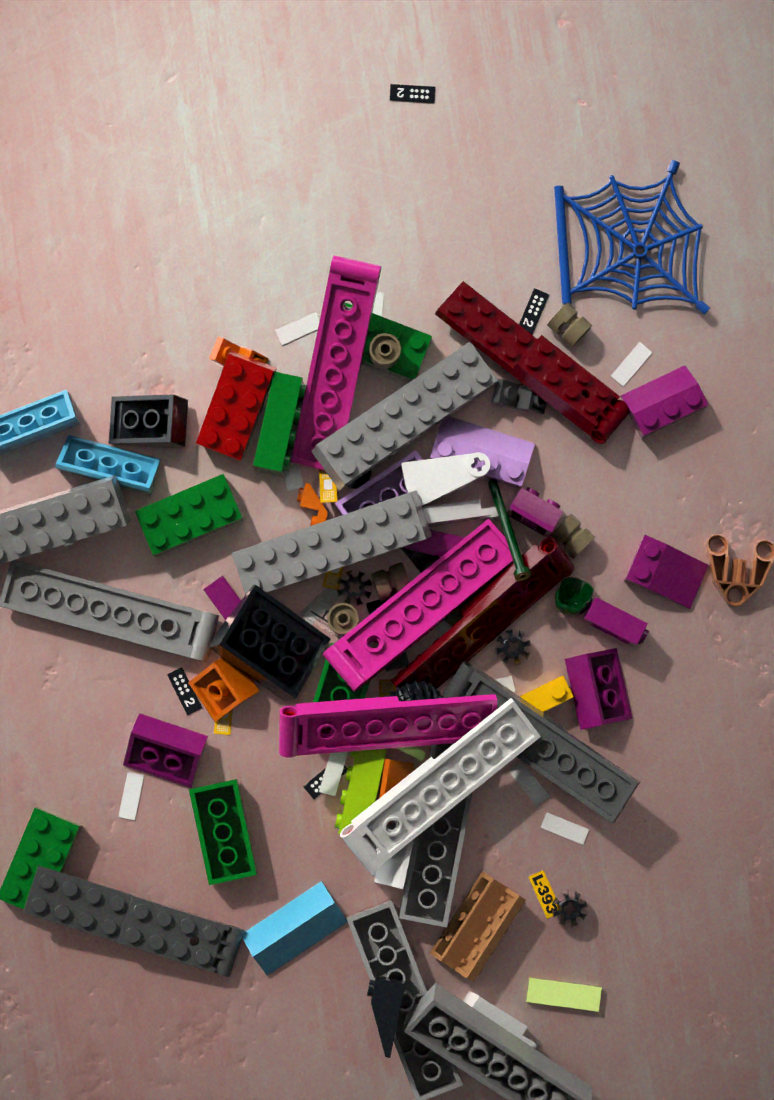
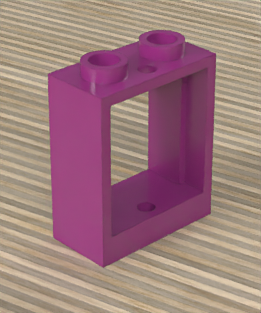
M597 597L592 599L582 619V622L631 647L643 644L649 630L645 629L648 623Z

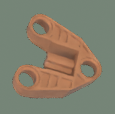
M712 535L705 543L711 580L724 601L729 606L738 607L763 586L774 561V544L768 540H761L755 544L752 552V561L750 562L748 584H745L747 560L732 559L730 582H728V541L722 535ZM713 539L722 541L723 549L720 552L711 550L710 542ZM761 544L770 547L771 553L769 557L763 558L759 556L758 547ZM732 589H737L742 594V598L738 603H734L729 599L728 594Z

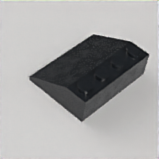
M254 584L222 624L208 648L283 701L297 698L331 638Z

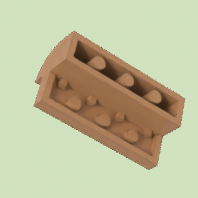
M482 871L430 954L460 973L466 979L474 982L482 972L489 957L494 953L501 938L508 931L510 924L521 911L526 899Z

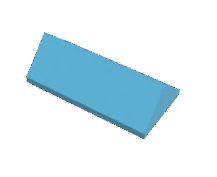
M64 390L0 415V455L80 425L68 391Z
M68 435L55 468L61 472L95 481L116 475L120 487L152 495L161 459Z
M321 881L244 932L243 940L253 958L265 974L269 975L348 921Z

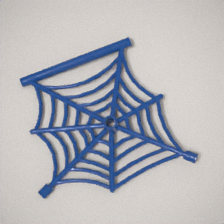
M671 160L666 178L655 184L643 187L626 185L615 180L613 175L609 177L610 181L605 186L588 195L568 197L564 194L563 186H554L563 305L567 303L572 304L571 295L574 293L596 290L610 292L632 303L633 310L637 309L638 304L665 299L696 304V308L704 315L710 310V307L705 302L698 300L697 259L703 225L698 224L687 213L677 196L672 177L676 175L680 163L678 161ZM664 183L661 193L645 199L630 198L620 193L618 188L619 185L628 190L642 191L655 188ZM611 185L615 192L614 195L602 203L583 208L574 201L596 196ZM669 185L678 207L695 226L690 227L671 208L665 196ZM616 197L620 205L609 214L598 218L589 212L606 205ZM658 198L654 207L646 209L626 207L623 201L625 199L630 202L645 203ZM564 200L572 206L576 213L585 241V259L582 273L576 287L572 289L570 286ZM663 201L668 211L686 230L682 231L662 211L660 207ZM622 210L624 219L611 226L601 221L612 217ZM653 211L650 220L645 221L632 220L628 212L646 213ZM580 212L591 219L598 245L596 265L590 278L584 282L582 281L589 260V242L587 230ZM658 212L678 233L672 235L661 227L656 221ZM626 222L628 226L626 233L621 235L614 230V228ZM597 224L605 229L610 242V257L606 269L598 274L596 272L600 265L602 246ZM632 224L648 225L646 229H637ZM653 224L668 237L662 240L655 238L651 233ZM697 231L693 258V296L687 290L686 262L690 233ZM635 232L644 233L641 243H639ZM611 234L619 239L620 246L618 260L613 265L611 263L614 257V242ZM629 234H631L634 244L626 239ZM685 236L682 286L673 278L672 268L676 241L678 238ZM648 237L655 242L647 246L645 245ZM672 241L668 273L662 268V252L664 244ZM624 243L628 247L633 249V251L630 255L622 259L624 252ZM660 246L657 264L647 255V251ZM636 249H643L644 253L641 255L637 254ZM633 258L636 259V265L626 263ZM642 259H645L649 264L641 265ZM620 266L635 269V275L616 268ZM655 268L661 273L640 278L641 269ZM610 272L625 274L634 279V286L620 279L604 277V275ZM665 277L674 285L659 284L639 288V282L652 278ZM596 280L613 281L633 290V299L610 288L586 286ZM655 288H668L681 291L688 298L655 296L638 300V292Z

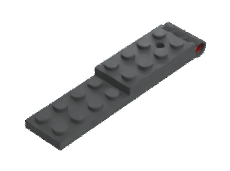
M463 661L444 691L442 698L496 694L498 699L497 709L510 698L513 699L541 736L516 757L611 823H615L640 784V781L564 730L561 724L488 674Z
M40 865L37 867L23 909L25 914L227 977L231 975L245 932L244 929ZM192 937H198L196 944L190 943Z

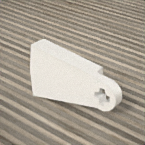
M476 452L403 462L401 467L407 492L417 490L421 505L424 507L485 476L490 469V460L485 454ZM478 458L480 462L484 461L485 465L482 466V471L478 472L476 468L472 469L471 465L474 464V459Z
M480 499L422 507L429 527L476 519L499 518L496 507L481 509Z
M470 991L467 993L463 1000L465 1003L538 1051L540 1046L523 1036L528 1026Z

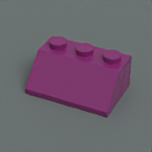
M685 365L620 396L622 401L627 403L630 411L629 415L641 439L693 415L709 405L698 382Z
M617 648L565 659L580 730L633 719Z
M139 713L130 734L123 766L192 788L208 736Z

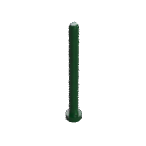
M490 478L488 486L516 569L513 574L516 581H524L531 577V571L529 567L524 565L496 479Z

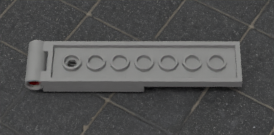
M16 560L10 562L0 598V607L202 662H207L210 651L208 647L213 640L219 615ZM167 623L173 624V630L170 632L165 630Z

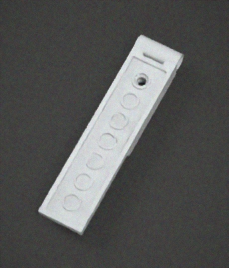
M510 698L436 759L430 757L351 821L352 824H349L341 831L340 837L368 872L378 870L383 863L541 736L514 700Z

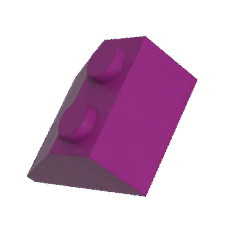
M527 487L526 490L521 488L507 511L508 516L548 538L563 513L559 509L560 505L550 499L547 502L538 497L540 494L532 488Z
M644 535L641 538L624 581L690 609L709 565L666 543Z

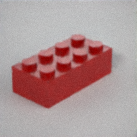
M231 351L227 356L196 444L241 461L245 457L271 387L274 371L276 372L277 368Z

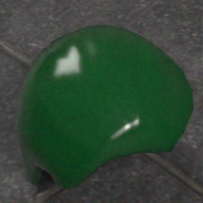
M567 577L563 579L556 591L555 605L561 613L567 616H579L589 608L592 602L593 586L589 582L577 577Z

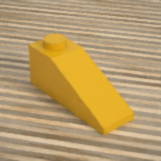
M562 675L520 697L544 712L573 698V694Z

